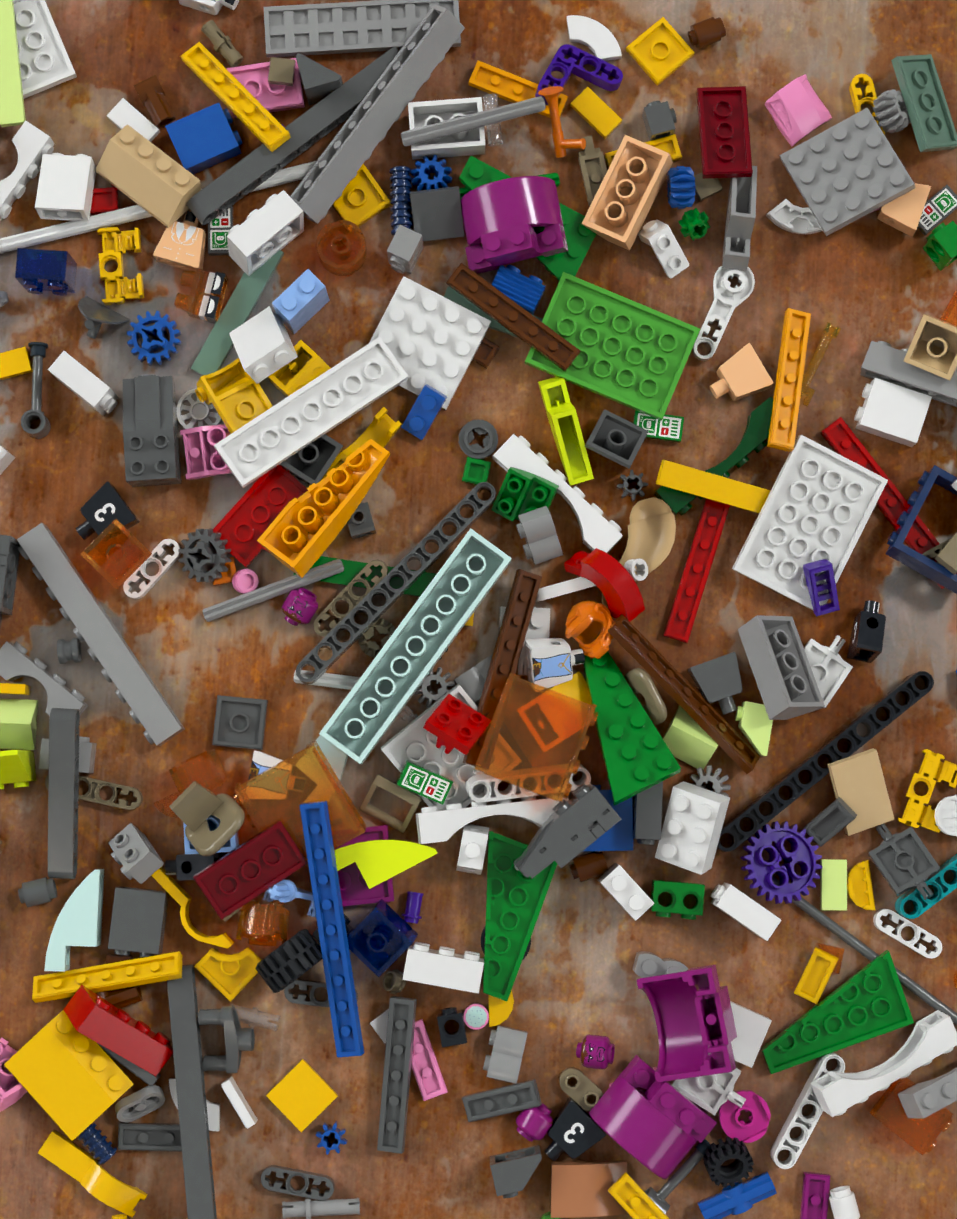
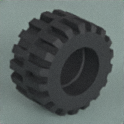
M303 929L261 960L255 969L273 993H277L322 960L321 947L309 931Z

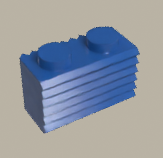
M501 265L491 285L533 315L545 292L546 286L542 284L543 281L533 275H530L529 278L521 275V271L512 265H507V267Z

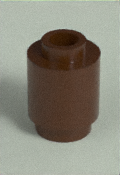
M711 17L690 26L691 31L688 32L691 45H696L698 49L721 41V38L726 36V30L720 17L716 19Z
M593 851L575 857L573 864L569 865L573 878H579L580 882L601 876L603 872L608 871L602 851L598 853Z

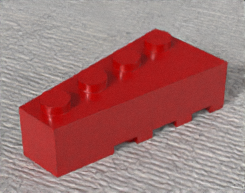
M83 985L80 986L63 1009L76 1031L154 1076H157L173 1054V1049L169 1045L170 1039L161 1032L154 1033L147 1024L140 1020L136 1021L124 1010L118 1009Z

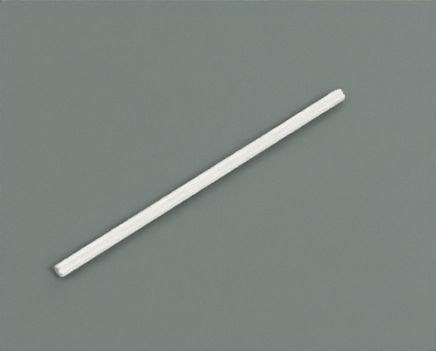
M316 161L281 169L251 192L302 180ZM134 205L90 216L89 221H69L0 238V254L95 231L99 228H107L151 217L152 215L139 205Z

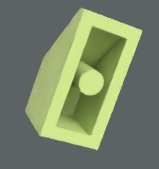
M744 701L742 706H737L735 720L739 721L738 727L753 749L760 756H767L773 720H769L764 704Z

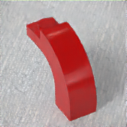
M597 548L591 553L580 550L564 563L566 572L590 580L601 590L607 601L611 617L617 618L622 614L631 622L645 610L643 598L636 582L622 564L608 553Z

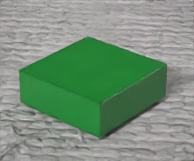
M467 457L462 482L474 485L487 482L491 462Z

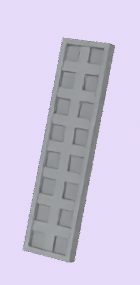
M374 0L264 7L266 56L268 58L296 56L297 53L302 55L388 51L393 47L400 50L434 5L447 8L460 22L458 0ZM461 36L451 47L461 46Z

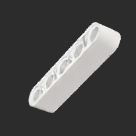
M567 763L474 775L467 780L465 789L472 800L482 803L574 791L582 784L589 785L591 776L588 770L581 764ZM577 771H582V778L579 781H572L573 774ZM557 774V782L552 785L548 784L549 776ZM528 777H532L534 779L533 784L528 788H524L522 786L523 781ZM501 781H509L507 789L503 791L497 789ZM476 784H484V789L481 793H473V788Z
M834 1052L819 1057L771 1147L770 1156L779 1168L789 1169L794 1166L823 1112L810 1083L830 1072L826 1069V1063L829 1059L835 1058L837 1060V1067L833 1071L841 1073L845 1071L844 1060ZM806 1104L813 1105V1112L809 1116L802 1115V1108ZM793 1127H801V1135L798 1138H790L789 1133ZM781 1150H789L787 1160L779 1161L777 1159V1155Z

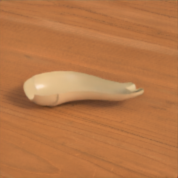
M655 497L638 501L632 508L629 517L627 545L619 561L624 567L625 562L628 560L643 559L648 566V574L660 566L669 555L675 541L676 532L674 512L671 511L669 505L663 500ZM602 593V604L608 608L607 601Z

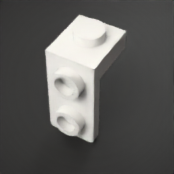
M652 220L643 226L638 236L642 242L651 246L669 278H673L689 266V262L669 225L659 220Z

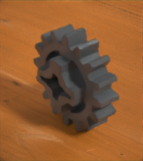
M196 529V532L188 533L189 539L181 541L185 547L178 550V552L183 554L179 562L185 563L182 571H190L188 578H196L197 582H214V579L222 578L221 572L228 571L225 563L231 562V559L227 557L231 549H225V545L228 542L227 539L220 540L221 533H213V529Z

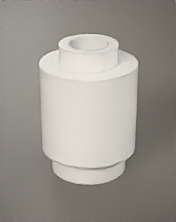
M840 1186L830 1190L831 1196L829 1201L834 1219L860 1218L856 1198L850 1186Z

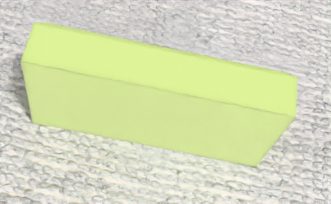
M820 859V865L822 866L820 869V910L847 911V860Z

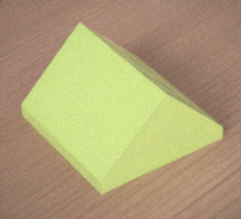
M0 698V749L35 750L38 700Z
M679 705L663 736V740L674 757L697 769L699 767L704 769L717 749L718 744Z

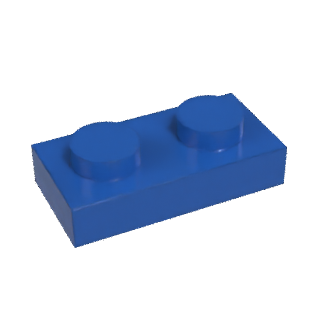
M426 384L401 428L423 440L446 401L447 396Z

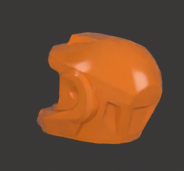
M587 600L574 605L568 614L565 624V637L568 639L574 638L579 643V647L583 650L584 655L590 658L600 659L609 650L611 640L614 638L608 632V629L614 622L609 609L601 603Z

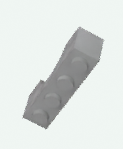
M8 641L5 642L0 648V676L11 682L27 676L34 677L40 681L47 693L48 702L45 713L49 716L52 708L79 709L80 715L84 712L88 705L84 702L85 697L76 689L70 691L64 686L66 681L56 673L53 675L49 674L45 670L47 665L36 657L32 660L26 655L28 650L17 641L14 644Z
M957 1067L940 1077L917 1083L897 1094L907 1118L924 1119L957 1101Z

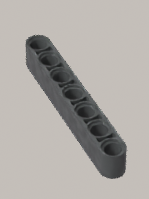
M52 708L50 712L47 869L49 878L75 879L77 874L79 709Z

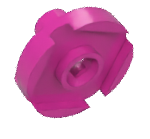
M734 1091L746 1098V1101L741 1108L729 1100L722 1104L719 1108L720 1125L726 1135L732 1139L735 1137L744 1143L757 1141L767 1131L771 1117L770 1109L765 1100L753 1091ZM741 1110L751 1112V1115L748 1117L749 1122L738 1121Z

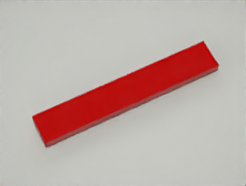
M705 499L663 636L688 643L730 505Z

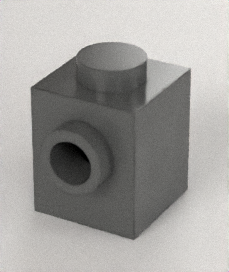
M653 101L644 107L642 117L649 141L675 133L674 123L677 122L676 114L673 108H669L668 101L662 103L660 101Z

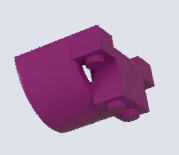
M521 176L502 179L479 186L461 198L462 216L468 247H465L469 269L476 274L496 270L501 265L541 255L547 257L568 251L556 184L551 178ZM533 227H545L543 232L536 234Z
M716 964L690 968L683 972L637 979L638 989H642L646 993L651 1003L657 1025L659 1061L654 1072L657 1082L728 1073L736 1069L731 1042L737 1037L728 988L727 986L720 987Z
M635 1055L590 1110L589 1116L642 1165L658 1177L667 1179L697 1141L701 1143L717 1123L668 1081L657 1082L655 1070L638 1055ZM641 1087L645 1089L644 1095L646 1097H644L636 1088Z

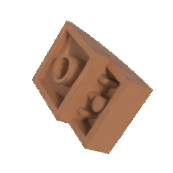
M551 1161V1218L601 1217L627 1214V1211L608 1192V1189L627 1172V1161Z

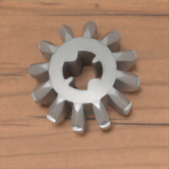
M887 90L873 101L875 118L878 120V125L882 126L885 132H899L911 123L902 93L899 90Z
M438 667L436 675H433L432 669L429 673L430 676L426 677L420 685L422 688L417 689L414 693L415 695L424 694L418 699V702L422 703L427 698V708L432 705V701H438L450 691L447 690V687L455 686V681L445 682L451 676L449 672L441 677V667ZM432 681H437L436 684L440 683L442 687L438 689V694L432 695V691L430 693L427 691Z
M708 765L705 773L699 767L697 769L699 776L695 774L690 776V779L695 782L690 784L706 789V785L703 783L706 782L707 784L711 781L714 783L713 789H715L716 793L729 797L727 793L722 791L731 789V785L723 784L729 777L728 775H724L721 778L718 776L722 771L721 768L712 773V765Z

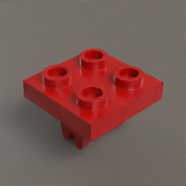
M448 694L427 719L423 728L438 737L436 747L439 749L442 745L445 746L446 754H449L455 748L467 755L487 730L492 720L451 694Z

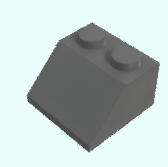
M539 1145L490 1156V1167L497 1196L503 1195V1198L515 1197L518 1195V1191L524 1189L542 1159Z

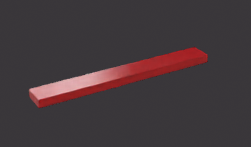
M840 417L821 431L820 434L837 454L888 480L876 505L897 531L900 525L896 523L902 512L908 511L910 505L907 504L902 494L842 417ZM917 515L904 541L909 548L923 554L940 543Z

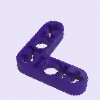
M565 44L558 49L538 84L535 96H542L545 105H548L545 97L539 95L538 92L549 87V85L564 88L571 74L604 90L615 91L620 87L623 73L618 67L573 45ZM591 64L595 67V71H586L583 65ZM559 71L564 77L561 79L554 78L551 72ZM610 76L614 77L612 81L608 80Z

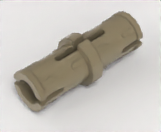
M213 20L203 25L201 31L210 39L215 51L221 53L231 68L237 67L244 58L232 45L230 37L225 36Z

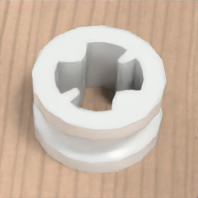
M631 559L625 562L624 568L629 572L634 581H642L647 577L648 566L643 559Z

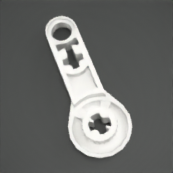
M720 266L716 271L713 280L714 301L693 345V354L698 360L706 361L712 358L734 309L752 293L755 279L749 267H747V271L724 269ZM738 277V283L741 285L739 287L736 285L735 288L730 287L731 282L728 281V278ZM714 321L719 322L718 327L721 328V330H715L712 339H717L716 342L710 338L702 337L703 333L707 336L711 327L707 324H712ZM705 342L710 345V354L703 356L698 353L697 346L700 343Z

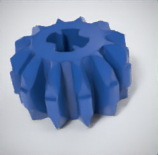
M425 155L423 157L424 163L416 161L415 166L417 169L411 170V175L414 176L412 185H418L417 191L447 188V184L452 183V177L449 176L452 173L451 167H445V159L438 162L437 155H434L431 161ZM430 173H435L433 180L428 179Z
M684 166L670 168L666 180L669 205L672 208L678 209L692 207L696 194L693 170L690 167Z

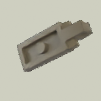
M592 135L582 137L586 140V147L583 151L578 152L579 165L589 206L607 173L603 151L601 152L600 147L594 148Z

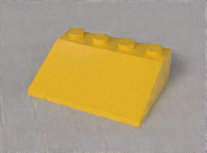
M64 1010L4 1064L71 1141L77 1138L134 1085L97 1042L76 1031Z

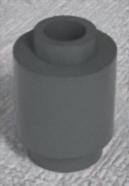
M47 877L24 882L22 883V888L18 889L21 904L26 903L27 907L52 902V899L58 897L53 878L47 879Z

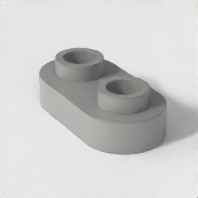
M156 1085L146 1086L122 1098L115 1105L117 1119L125 1123L132 1122L160 1108L165 1102L163 1090Z

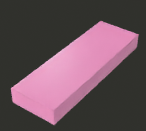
M423 1019L415 1021L411 1066L422 1098L426 1101L445 1094L448 1090Z

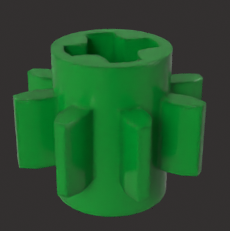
M697 208L684 212L682 220L678 221L682 227L680 229L684 237L690 236L692 241L704 237L707 229L711 227L707 222L709 217L705 211L700 213Z

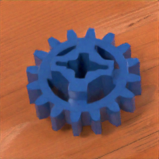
M146 311V318L144 319L138 315L137 319L139 322L137 324L130 323L134 330L127 331V335L132 338L127 341L129 347H134L131 353L134 356L139 354L138 360L140 362L147 358V363L151 366L154 360L159 365H162L163 358L171 361L169 354L171 352L177 354L178 351L175 345H181V341L176 338L181 335L180 330L175 329L177 326L176 322H169L170 317L168 314L161 318L159 311H156L155 316ZM155 323V324L152 325V326L146 327V325H148V324ZM167 328L170 333V341H167L165 338ZM147 334L154 337L158 336L161 342L158 340L151 341ZM139 335L143 338V343L141 344V346H142L141 348H140L139 342H138V337H139ZM163 350L159 353H154V351Z

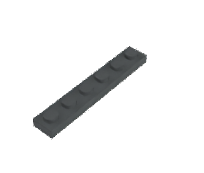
M392 996L389 1001L378 1151L402 1154L405 1148L417 999Z

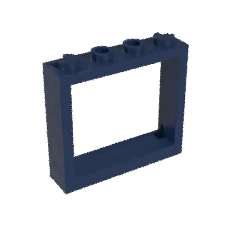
M934 465L928 472L924 471L917 483L920 484L918 491L914 490L909 497L907 504L910 507L907 512L903 511L896 523L900 526L897 532L893 531L889 536L887 544L890 546L885 554L957 594V574H952L944 566L903 544L934 483L957 495V491L951 486L957 480V477Z

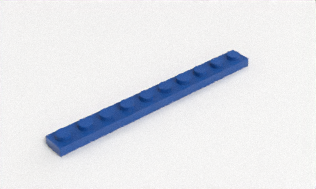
M327 801L300 804V812L337 1057L361 1056L364 1054V1046Z

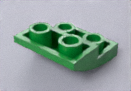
M510 467L491 510L512 522L515 519L519 520V515L547 506L549 510L559 485L530 472Z

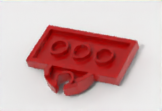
M277 465L262 475L215 526L213 533L220 532V540L227 539L228 542L225 545V549H231L230 554L247 568L262 550L270 553L258 543L257 540L292 499L295 497L298 499L308 490L286 469Z

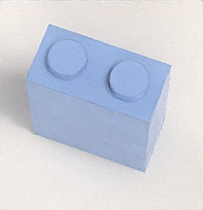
M307 269L272 302V305L283 323L295 334L330 300L326 286Z

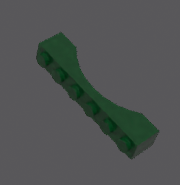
M771 396L748 416L745 432L735 451L727 459L715 467L705 470V472L728 478L730 476L728 471L734 466L738 469L750 460L747 456L755 450L758 453L767 446L768 442L766 440L769 437L773 407ZM661 486L654 494L658 499L663 500L669 505L674 515L679 513L681 516L693 507L690 503L697 497L700 500L703 499V497Z

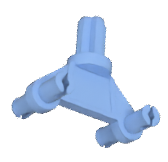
M284 879L265 891L263 900L268 902L278 900L287 903L295 898L311 900L307 915L316 918L313 892L297 888L291 880Z

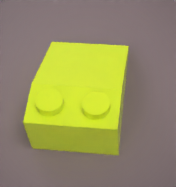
M18 749L0 751V790L4 789V784L14 783V788L29 787V782L36 781L34 751Z

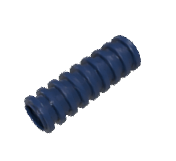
M396 166L389 170V173L392 174L390 177L392 182L390 184V189L392 190L390 196L393 197L390 200V204L393 205L390 208V211L393 212L391 215L393 220L391 222V227H393V230H391L392 235H395L399 225L409 229L413 226V222L410 221L413 218V215L410 214L412 212V207L410 206V189L412 184L409 183L412 177L409 176L411 169L406 166Z
M93 1123L77 1139L78 1141L82 1140L84 1142L82 1145L89 1148L87 1151L94 1154L93 1158L99 1160V1165H103L117 1153V1148H112V1142H107V1136H102L100 1134L102 1132L101 1129L97 1130L95 1128L97 1125Z

